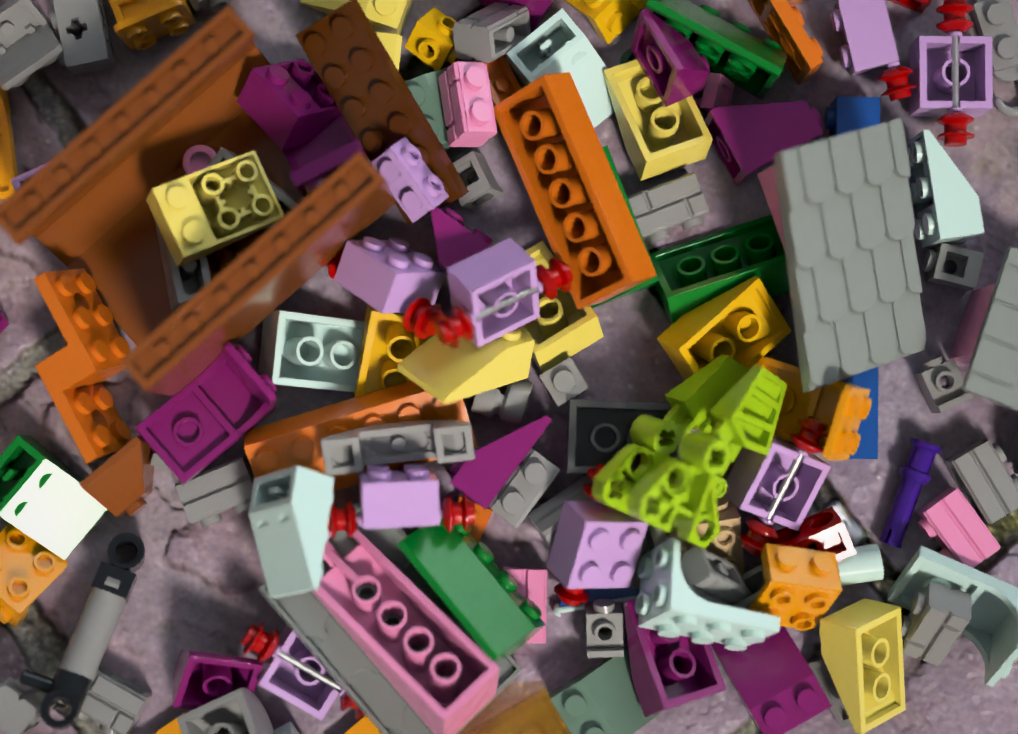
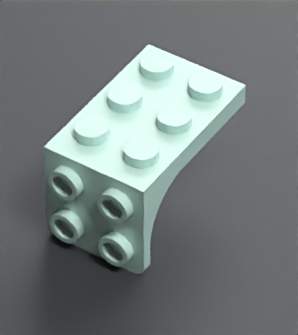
M671 537L644 554L640 559L637 568V575L640 578V593L635 602V611L638 614V627L656 630L659 636L675 638L680 635L691 637V641L696 644H712L714 642L725 644V649L731 651H744L747 649V646L764 642L765 638L780 632V617L716 604L697 596L689 588L681 572L680 539Z
M920 546L889 589L887 601L910 610L914 595L917 592L923 593L932 581L946 585L950 590L954 588L969 593L972 597L971 620L961 634L966 636L980 651L985 663L984 684L994 687L1000 678L1005 679L1009 675L1013 663L1018 658V587L924 546Z

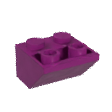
M303 58L252 68L237 100V103L281 150L307 144L342 114L314 67Z
M435 207L431 211L439 265L441 269L446 271V275H448V267L494 246L492 244L493 240L481 230L476 228L472 233L465 228L464 219L450 208L446 207L442 211Z

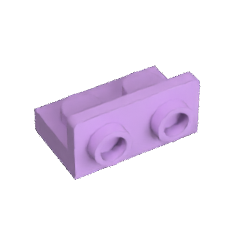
M406 137L389 147L370 163L384 178L391 194L412 223L449 197L444 190L442 181L430 171L422 160L420 151Z

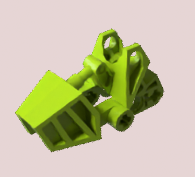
M720 355L664 395L672 408L663 420L647 414L640 415L635 419L630 429V437L634 444H628L622 448L596 475L592 488L593 497L601 503L670 534L676 530L678 532L677 537L705 549L720 533L717 498L724 496L727 491V482L723 479V476L730 463H734L742 447L768 456L787 383L763 366L754 364L751 369H748L731 357ZM692 429H695V430L700 431V433L690 432V431H691ZM679 445L678 455L680 459L676 457L670 458L669 454ZM640 453L641 463L635 471H632V459ZM706 519L708 523L707 531L699 538L696 531L701 521Z

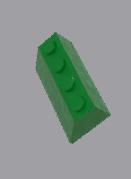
M772 214L649 254L659 279L656 287L671 325L683 314L754 276L760 278L771 298L790 292L786 253Z
M442 518L438 526L420 527L402 539L397 546L492 661L515 653L546 625L540 618L542 612L538 606L528 598L525 600L517 591L518 584L512 575L505 570L501 572L492 561L495 557L491 550L484 543H477L470 535L471 527L469 524L468 532H465L460 524L454 525L451 533H449L442 525Z

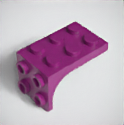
M342 114L307 144L282 150L292 169L289 175L295 187L304 198L311 194L358 151L367 159L358 139Z
M229 341L222 345L219 356L202 374L135 427L138 434L183 486L275 411L277 398L274 394L277 390L275 384L265 373L258 375L249 365L253 361L242 346L237 345L234 348Z

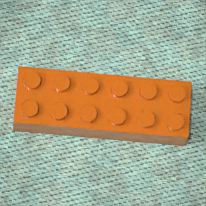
M570 72L543 75L493 107L495 117L554 256L560 262H565L572 272L573 281L571 282L570 293L577 310L602 303L657 276Z
M410 380L253 428L245 434L244 449L255 478L296 465L326 475L321 447L322 438L353 429L394 422L417 420L471 421L464 398L444 405ZM472 427V435H473L474 448H477L478 446H477V442H476L474 430H473V427ZM437 458L388 463L385 465H389V470L404 469V464L428 463L437 460ZM359 472L330 476L334 478L333 491L359 484Z

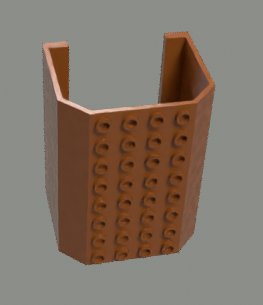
M229 5L0 204V226L15 243L21 245L27 238L33 236L69 269L85 268L86 272L94 279L96 291L103 304L111 311L114 321L137 346L120 362L147 392L175 396L216 360L221 353L223 344L227 341L233 346L339 254L344 249L347 240L356 239L396 203L384 178L360 151L306 198L301 195L289 175L292 169L283 151L237 103L252 68L271 64L254 44L253 41L257 38L256 35ZM195 145L209 146L216 154L222 147L237 156L255 150L267 178L300 203L271 229L266 227L226 246L235 249L240 256L223 271L220 265L215 262L214 255L216 252L207 255L211 281L179 310L171 312L155 220L146 201L152 188L187 176L183 168V157L186 151Z

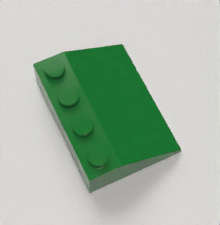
M648 0L645 9L650 10L690 41L697 53L702 54L706 58L709 72L721 73L733 82L735 86L761 100L779 77L788 54L782 52V47L770 39H763L762 41L750 34L751 31L746 26L738 22H732L731 24L719 18V13L706 5H700L699 7L687 0Z

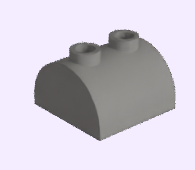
M247 688L237 689L176 717L182 734H274L271 721L264 706L257 696Z

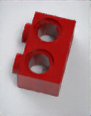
M833 507L805 518L798 531L788 527L778 530L779 538L769 539L768 541L769 544L836 553L837 562L856 554L846 527Z

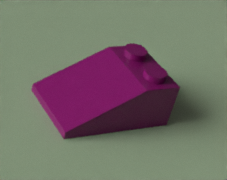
M546 415L476 450L475 460L455 462L449 471L454 475L450 483L486 509L552 419Z
M636 599L623 603L632 681L645 717L698 701L726 690L710 644H696L691 641V637L681 635L675 638L662 637L658 635L656 630L638 627V614L635 611Z
M780 626V632L765 638L764 642L747 646V649L744 651L725 649V644L714 642L710 644L760 734H784L832 707L817 678L785 627Z

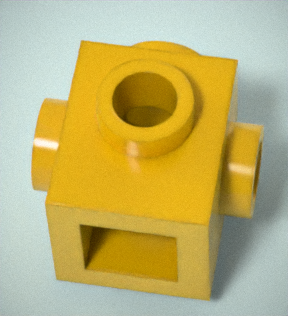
M434 7L417 21L404 47L417 56L425 65L432 67L436 71L443 69L449 63L458 62L459 59L455 55V46L452 39L453 26L457 21Z

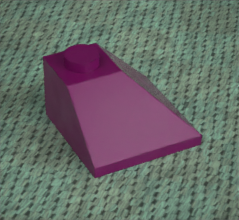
M646 8L640 11L631 51L664 105L667 107L704 90L710 73L706 58L702 54L697 53L690 41Z
M181 649L173 672L172 707L194 710L240 688H247L254 693L263 668V661L258 663L257 659Z

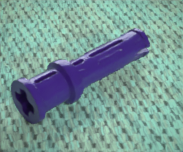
M913 437L909 440L912 446L905 465L899 468V475L902 476L882 534L878 539L900 549L923 484L927 485L931 481L932 477L929 475L936 454L941 453L942 450L939 446Z

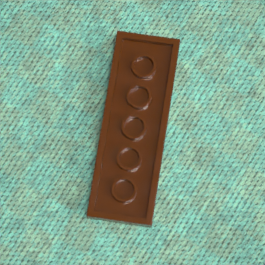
M357 0L348 1L295 35L370 162L406 137L420 151L422 160L430 171L442 181L444 190L449 195L437 208L440 209L469 192ZM394 198L396 202L395 204L398 207L407 224H412L410 218L407 216V214L404 212V210L401 208L399 203ZM429 211L427 214H425L424 216H422L420 219H422L423 217H425V216L431 214V211Z

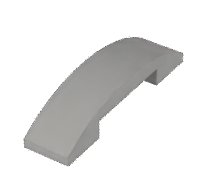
M417 420L394 422L353 429L321 439L327 476L363 472L364 466L437 458L438 464L475 460L471 422Z

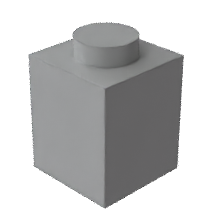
M571 357L538 377L557 408L589 389Z

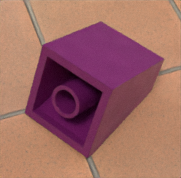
M806 101L715 107L709 111L704 120L713 138L712 144L735 186L746 182L774 165V155L779 152L813 143L823 134L821 129L823 121L820 114L814 107L809 108Z

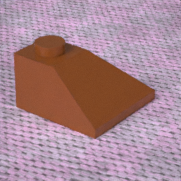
M135 436L80 482L79 485L114 516L119 517L128 514L132 517L147 505L145 498L152 493L154 466L150 465L154 451L141 436Z

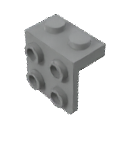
M9 0L0 6V87L6 91L12 87L15 88L24 84L28 80L29 75L40 67L51 65L57 60L63 50L50 23L31 0Z

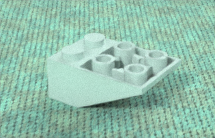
M563 8L506 53V60L513 73L524 86L546 74L570 72L594 128L614 113L603 76V71L608 68L587 37Z
M930 130L921 131L906 143L912 180L909 188L912 205L916 206L918 218L915 219L914 228L916 239L921 240L922 248L935 247L940 243H963L983 234L984 227L979 196Z
M296 465L254 478L248 515L270 598L275 599L319 589V582L323 576L322 561L324 547L328 540L329 513L334 500L333 477Z

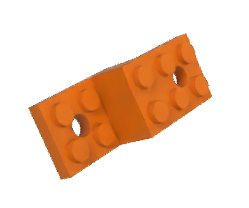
M748 0L770 39L782 47V52L788 54L785 64L797 84L800 85L809 80L824 61L821 58L823 57L821 46L814 37L809 38L803 28L805 24L800 11L795 7L805 0Z
M85 268L43 272L33 280L68 345L36 364L35 368L87 464L114 455L132 439L129 427L121 420L114 406L112 395L102 384V382L125 369L120 361L130 353V348L117 331L113 323L111 311L103 304L96 291L95 281L86 272Z

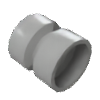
M520 380L476 394L471 412L487 417L498 414L500 421L519 427L533 382Z

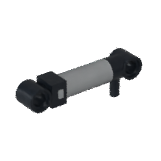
M133 533L118 534L109 543L107 552L110 564L101 561L92 582L90 594L54 678L28 669L23 670L19 681L21 684L47 693L41 702L40 714L43 721L53 729H69L79 719L80 711L120 615L137 581V575L134 572L139 570L144 563L145 548L140 537ZM129 545L136 549L137 555L132 561L123 562L116 557L118 549ZM58 700H66L71 705L69 716L64 720H54L50 716V707Z

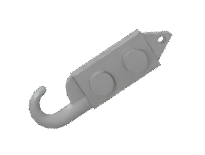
M975 0L972 5L974 9L971 11L978 36H992V72L994 78L1001 82H1018V26L1010 1ZM995 98V105L1002 114L1009 117H1018V106L1008 107L1001 98Z

